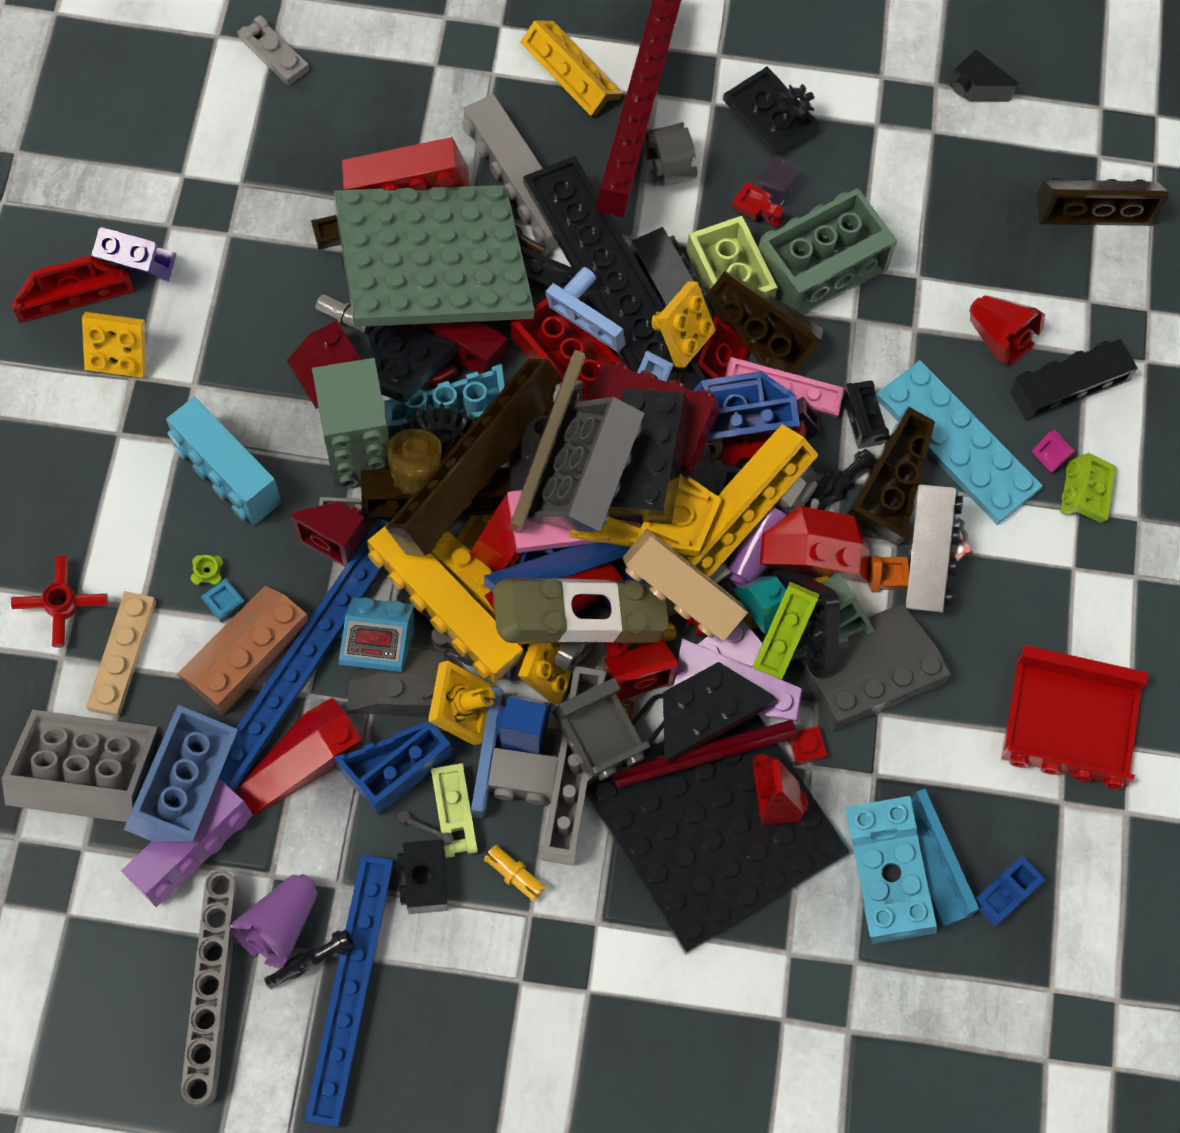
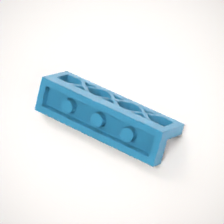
M922 789L914 794L911 798L933 910L941 928L971 917L979 910V907L926 789Z

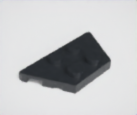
M720 662L664 691V755L667 762L669 763L777 704L774 695Z

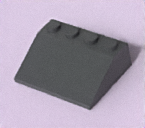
M615 397L569 403L526 519L581 532H600L601 528L608 521L610 504L620 489L619 480L624 468L630 462V451L634 440L641 433V422L645 413Z
M903 603L868 617L875 632L866 635L864 631L847 636L848 641L841 644L838 643L837 669L834 673L819 678L815 677L808 668L807 655L796 659L831 732L943 687L951 674L937 647Z

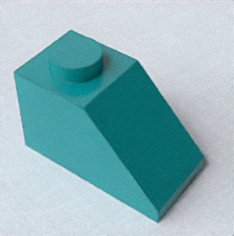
M776 576L759 577L734 588V593L764 634L767 633L786 591Z

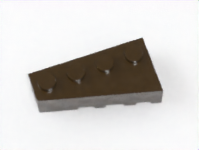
M909 406L899 418L846 515L854 516L857 524L897 547L906 539L907 527L913 511L917 487L920 484L921 472L935 424L934 420Z

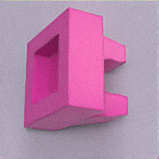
M1054 429L1031 452L1053 473L1064 464L1075 450Z

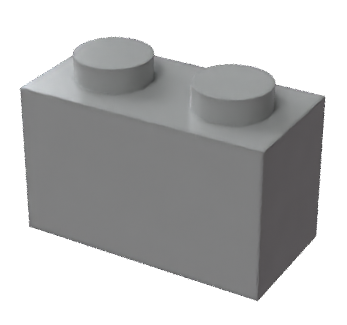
M494 748L488 782L489 793L494 794V797L500 800H513V797L525 798L527 803L534 805H544L545 801L551 802L558 757Z

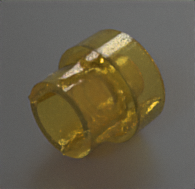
M408 429L395 434L390 439L388 444V465L391 469L395 488L398 487L403 492L414 494L441 462L442 445L434 434L420 429Z

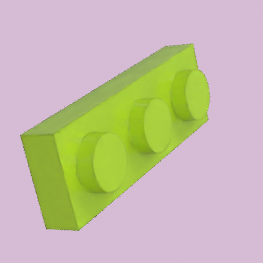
M789 582L752 668L782 680L820 594Z

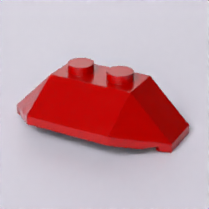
M93 256L78 257L69 262L49 265L43 269L32 271L11 305L19 323H24L133 293L135 290L128 272Z
M798 506L774 526L762 533L759 564L783 569L789 567L800 572L832 577L840 572L844 580L869 583L871 551L854 516Z

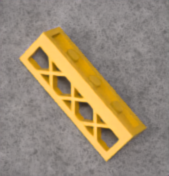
M534 20L520 43L590 116H597L607 101L620 100L624 93L554 21Z

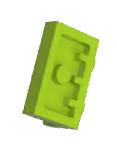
M1091 453L1071 459L1066 467V480L1061 496L1060 513L1069 515L1078 512L1099 523L1108 520L1116 466Z

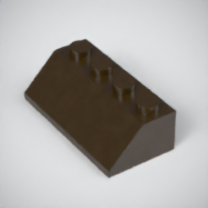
M1059 178L1043 180L1037 193L1039 223L1044 225L1152 226L1168 199L1169 192L1157 181H1145L1142 179L1134 181H1118L1116 179L1105 181L1089 179L1061 180Z

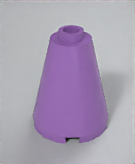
M772 507L731 553L727 568L731 571L728 580L732 584L740 586L761 577L769 569L770 566L759 564L762 533L785 517V513Z
M300 874V876L291 875L234 920L230 925V928H234L231 932L233 938L253 957H256L258 953L265 956L267 959L264 964L277 969L283 968L289 959L318 895L315 889L316 883L305 874Z

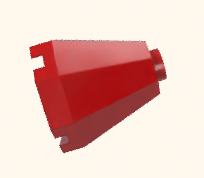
M984 295L982 298H977L969 309L970 322L994 357L1003 364H1008V362L1010 364L1017 363L1035 344L1031 340L1034 333L1039 336L1044 328L1045 314L1039 309L1001 298Z

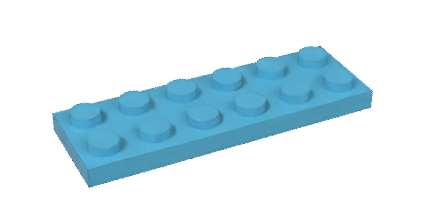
M921 360L876 394L877 401L897 422L908 406L935 421L927 453L996 525L1011 515L1043 487Z

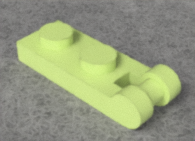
M463 763L432 768L431 773L441 832L451 833L464 830L465 839L454 840L450 845L443 844L445 858L455 857V853L465 851L468 854L478 853Z

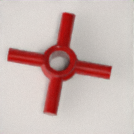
M63 555L55 557L54 583L45 588L42 596L11 598L12 609L44 608L47 614L53 617L51 646L55 648L65 646L66 619L75 614L77 607L108 606L109 601L107 593L75 594L73 589L67 586L68 557ZM67 597L62 605L53 606L56 599Z

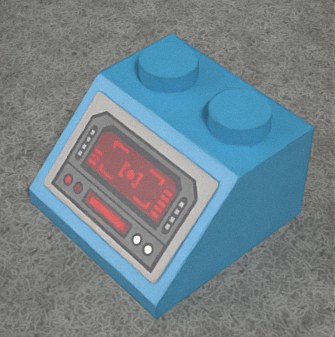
M353 597L345 615L339 665L402 672L415 635L414 605L400 601L389 602L372 600L366 597Z

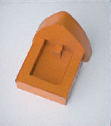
M870 556L869 587L871 592H879V590H908V557Z

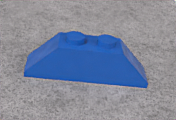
M762 371L702 380L693 390L696 392L698 389L709 391L715 396L714 398L717 399L720 407L706 443L773 434L782 424L790 429L800 426L796 395Z

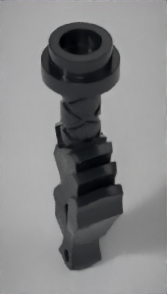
M867 449L858 451L854 454V462L844 471L837 470V472H831L829 476L825 474L818 480V486L811 497L812 499L816 498L819 500L817 509L825 510L826 506L832 501L844 498L843 491L851 487L850 480L861 471L869 472L876 459ZM812 499L805 504L806 507H811Z
M338 930L332 933L331 941L328 944L319 947V949L313 948L310 951L301 952L293 956L286 962L283 968L264 977L266 986L273 989L284 981L297 978L310 967L318 965L325 958L334 955V953L343 956L350 953V949L355 947L350 933L347 930Z

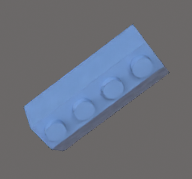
M178 705L124 830L153 842H192L238 729Z

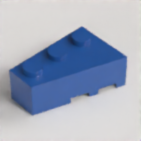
M517 695L508 696L506 707H499L496 718L497 743L501 744V749L541 754L553 703Z

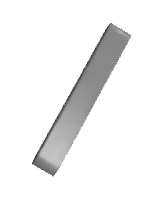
M216 870L210 873L206 878L182 1075L181 1094L188 1103L198 1108H204L212 1104L218 1089L234 938L231 934L234 928H230V925L236 920L239 886L233 876L225 870ZM219 882H230V888L225 894L217 895L214 893L215 886ZM222 913L226 915V922L223 926L219 928L211 927V919L216 914ZM212 947H222L223 953L218 960H207V953ZM213 979L218 980V990L212 995H204L203 987L205 983ZM207 1013L214 1014L215 1022L213 1026L205 1030L200 1029V1018ZM204 1047L210 1048L211 1057L208 1062L197 1064L195 1061L197 1051ZM198 1082H206L207 1092L204 1097L193 1099L191 1096L192 1087Z

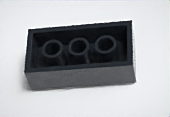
M623 388L621 401L645 414L641 422V433L634 440L630 451V462L624 468L619 480L620 489L610 504L609 516L625 521L672 524L692 407L684 392Z

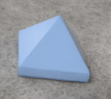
M646 351L637 373L647 371L656 375L659 380L667 382L674 364Z

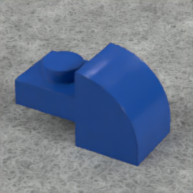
M1022 855L975 898V901L982 915L995 927L1046 879Z

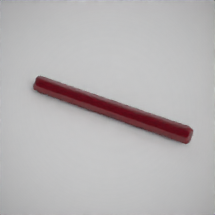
M792 720L773 724L700 745L669 763L665 755L636 763L631 769L625 771L617 770V773L612 775L616 787L621 788L793 739L797 735V729Z

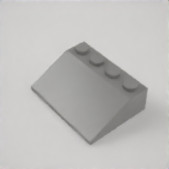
M32 710L1 778L5 805L127 822L150 769L158 727Z

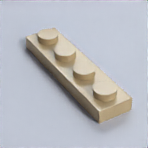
M124 591L86 706L89 711L120 717L156 605L154 597Z

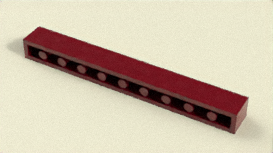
M652 0L601 183L595 211L621 218L624 217L681 0Z

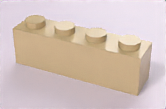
M648 529L642 533L622 557L627 566L625 571L638 582L644 579L652 585L650 591L662 601H665L666 598L670 599L676 604L674 609L687 620L693 617L700 623L698 628L711 639L716 635L724 642L748 613L739 600Z

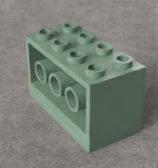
M856 188L849 193L847 191L842 192L834 201L826 205L820 204L814 207L809 214L801 218L795 217L791 219L784 227L776 231L770 230L766 232L760 239L758 249L778 287L775 298L804 315L888 270L897 239L859 188Z
M375 358L312 368L323 436L334 485L342 487L357 485L361 482V470L394 469Z

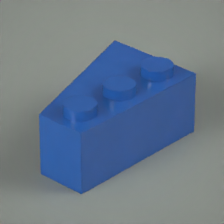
M427 721L393 734L391 738L373 744L372 742L364 745L362 749L352 753L338 755L334 759L341 773L373 811L379 815L431 773L432 768H437L452 756L450 742L437 727Z

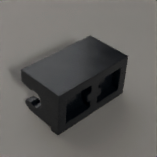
M871 380L853 384L847 383L844 388L842 399L857 449L885 444L890 434L888 428L885 427L878 405L874 381Z

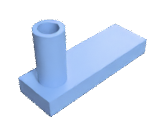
M582 267L563 289L553 283L546 290L548 304L551 309L616 352H619L625 346L623 328L579 300V297L596 280L591 270Z

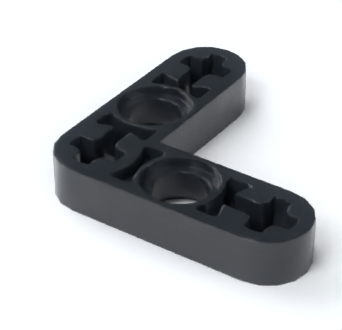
M788 567L774 571L771 576H776L785 589H787L789 582H792L820 594L808 623L807 665L810 672L818 678L834 673L837 669L840 623V600L837 593L832 588L793 568Z

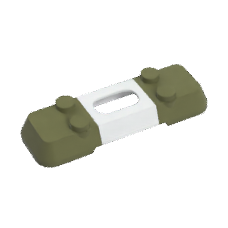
M505 578L496 583L493 591L497 632L504 641L509 643H654L663 637L668 628L666 599L662 601L650 591L652 585L648 582H638L636 580ZM577 594L606 596L611 603L610 617L607 619L578 618L572 611L571 602L573 597Z

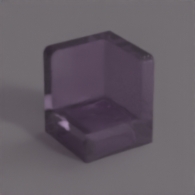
M777 154L759 177L757 187L771 194L770 202L781 207L786 200L788 188L798 176L800 168Z

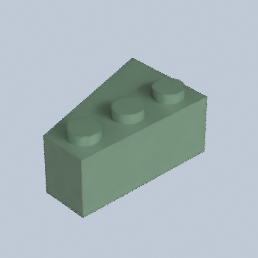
M840 572L822 582V584L832 588L840 600L839 644L848 641L847 636L864 631L867 635L875 632L857 598ZM809 620L791 660L807 655Z

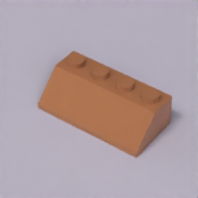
M264 586L177 673V676L223 716L292 646L309 621L308 616L287 596Z

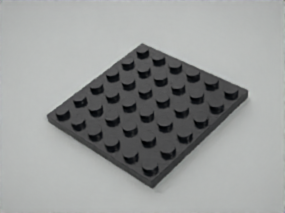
M755 715L706 743L763 728L766 725L759 715ZM664 740L645 751L643 754L645 759L640 762L664 756ZM778 743L621 788L616 787L613 776L602 781L597 779L587 785V798L685 955L850 853ZM764 754L779 759L797 779L800 792L806 793L808 809L803 811L804 814L800 822L761 826L752 765L755 755Z

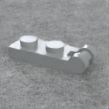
M261 15L253 19V23L250 26H243L237 31L242 42L287 86L310 71L309 64L268 25ZM260 33L262 37L257 40L254 36Z

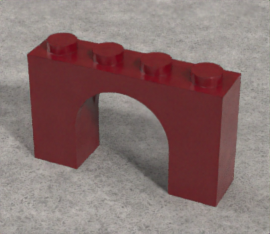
M602 362L586 401L615 397L621 400L623 388L685 393L692 410L681 471L693 475L720 410L717 399L714 398L715 396L703 389H698L697 392L686 389L684 384L675 380H669V382L659 380L656 375L647 371H641V373L631 371L628 366L619 362H613V364Z

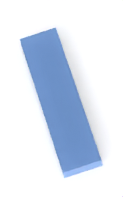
M491 687L494 691L495 699H489L493 700L494 704L489 706L487 711L471 807L472 818H485L489 795L488 782L493 752L497 746L496 718L499 707L503 706L504 703L503 688Z

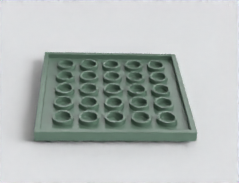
M503 185L427 187L426 190H414L412 188H397V190H334L335 209L354 327L533 319L535 311L508 192Z

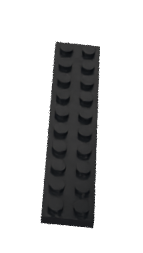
M576 156L523 176V184L575 275L582 267H586L594 273L596 280L585 292L598 313L623 328L626 344L620 350V353L630 370L638 372L646 351L673 363L662 332L655 331L652 328L653 315H656V312H662L665 308L610 214L595 211L598 194ZM693 357L685 368L675 367L674 365L667 382L675 380L684 384L686 389L694 390L700 381L707 379Z

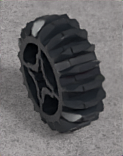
M442 402L439 408H433L429 404L426 411L417 408L416 416L408 415L407 423L402 424L401 433H399L398 437L400 455L404 458L407 467H412V469H434L456 445V437L458 435L462 437L475 420L473 416H468L465 409L457 411L454 404L450 408H445ZM419 439L424 441L422 448L417 445Z

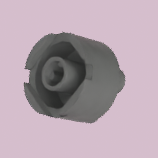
M683 122L652 129L646 133L647 143L643 144L646 159L652 161L654 169L651 170V177L654 186L660 185L664 187L697 178V166L691 167L692 158L696 157L694 145L688 128H683L685 124Z

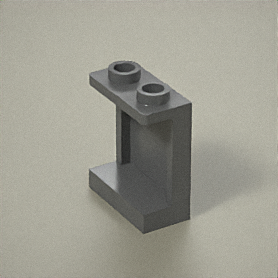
M615 677L558 704L552 712L588 781L597 776L602 781L617 773L615 767L625 762L630 767L645 759L643 753L651 747L648 741L642 743L616 693L620 690V687Z

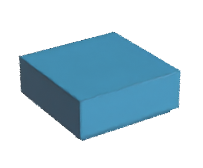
M226 578L201 596L202 601L220 623L246 604Z

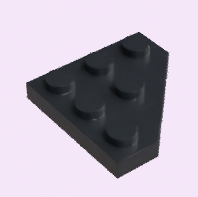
M407 325L377 326L368 334L372 356L375 358L381 395L402 403H406L458 353L456 342Z

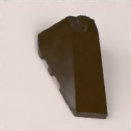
M724 270L707 293L709 299L727 323H730L738 333L743 344L756 357L759 365L795 374L822 339L823 328L795 309Z

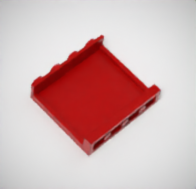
M1024 645L1017 654L1001 759L1010 761V765L1019 768H1027L1029 766L1041 768V772L1050 775H1058L1060 773L1072 775L1074 780L1080 782H1090L1091 780L1103 782L1105 787L1111 789H1122L1128 786L1135 778V775L1130 774L1141 690L1147 685L1149 672Z

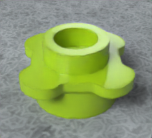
M198 555L193 558L194 573L191 575V581L195 585H200L201 583L217 585L221 582L220 567L223 566L221 557ZM206 568L210 569L208 573L204 572Z

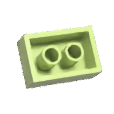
M743 216L688 235L686 253L706 293L709 292L724 270L775 298L778 287ZM710 300L715 313L725 322L724 317Z

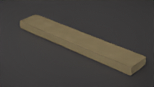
M574 350L509 524L508 529L511 531L521 532L586 357L585 353Z

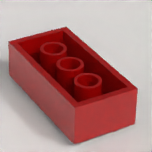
M546 298L534 306L533 319H518L511 322L512 339L529 359H549L562 380L574 350L585 353L586 357L577 380L583 382L582 401H586L602 362L609 364L622 362L606 344L551 309Z

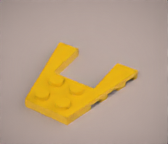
M680 474L672 524L643 522L641 528L609 516L607 523L601 528L600 532H581L571 529L569 537L632 547L642 533L648 529L679 554L699 556L722 499L692 478L688 477L687 479Z

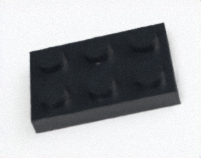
M766 66L725 92L723 101L772 156L776 158L818 131L820 123L809 111L805 115V120L795 116L793 121L788 117L789 111L782 113L780 106L785 104V102L781 99L780 94H786L789 89ZM794 100L795 106H798L800 104L799 100Z

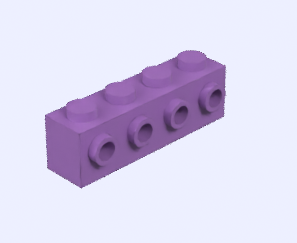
M218 779L192 842L152 841L121 871L157 907L161 902L169 899L184 880L193 876L206 859L212 854L217 853L229 837L236 831L241 830L253 814L245 802L224 782Z

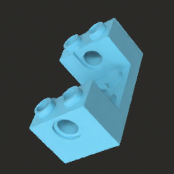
M910 796L845 807L872 944L936 934L937 926ZM888 865L899 867L901 877L895 882L886 881L882 876L884 868Z

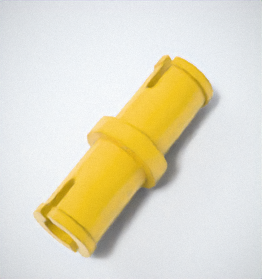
M494 845L488 851L490 856L486 855L484 857L486 863L505 877L504 882L508 885L513 884L530 898L532 902L541 896L542 893L540 891L543 892L546 889L545 884L541 883L525 869L526 865L523 862H516L499 845Z

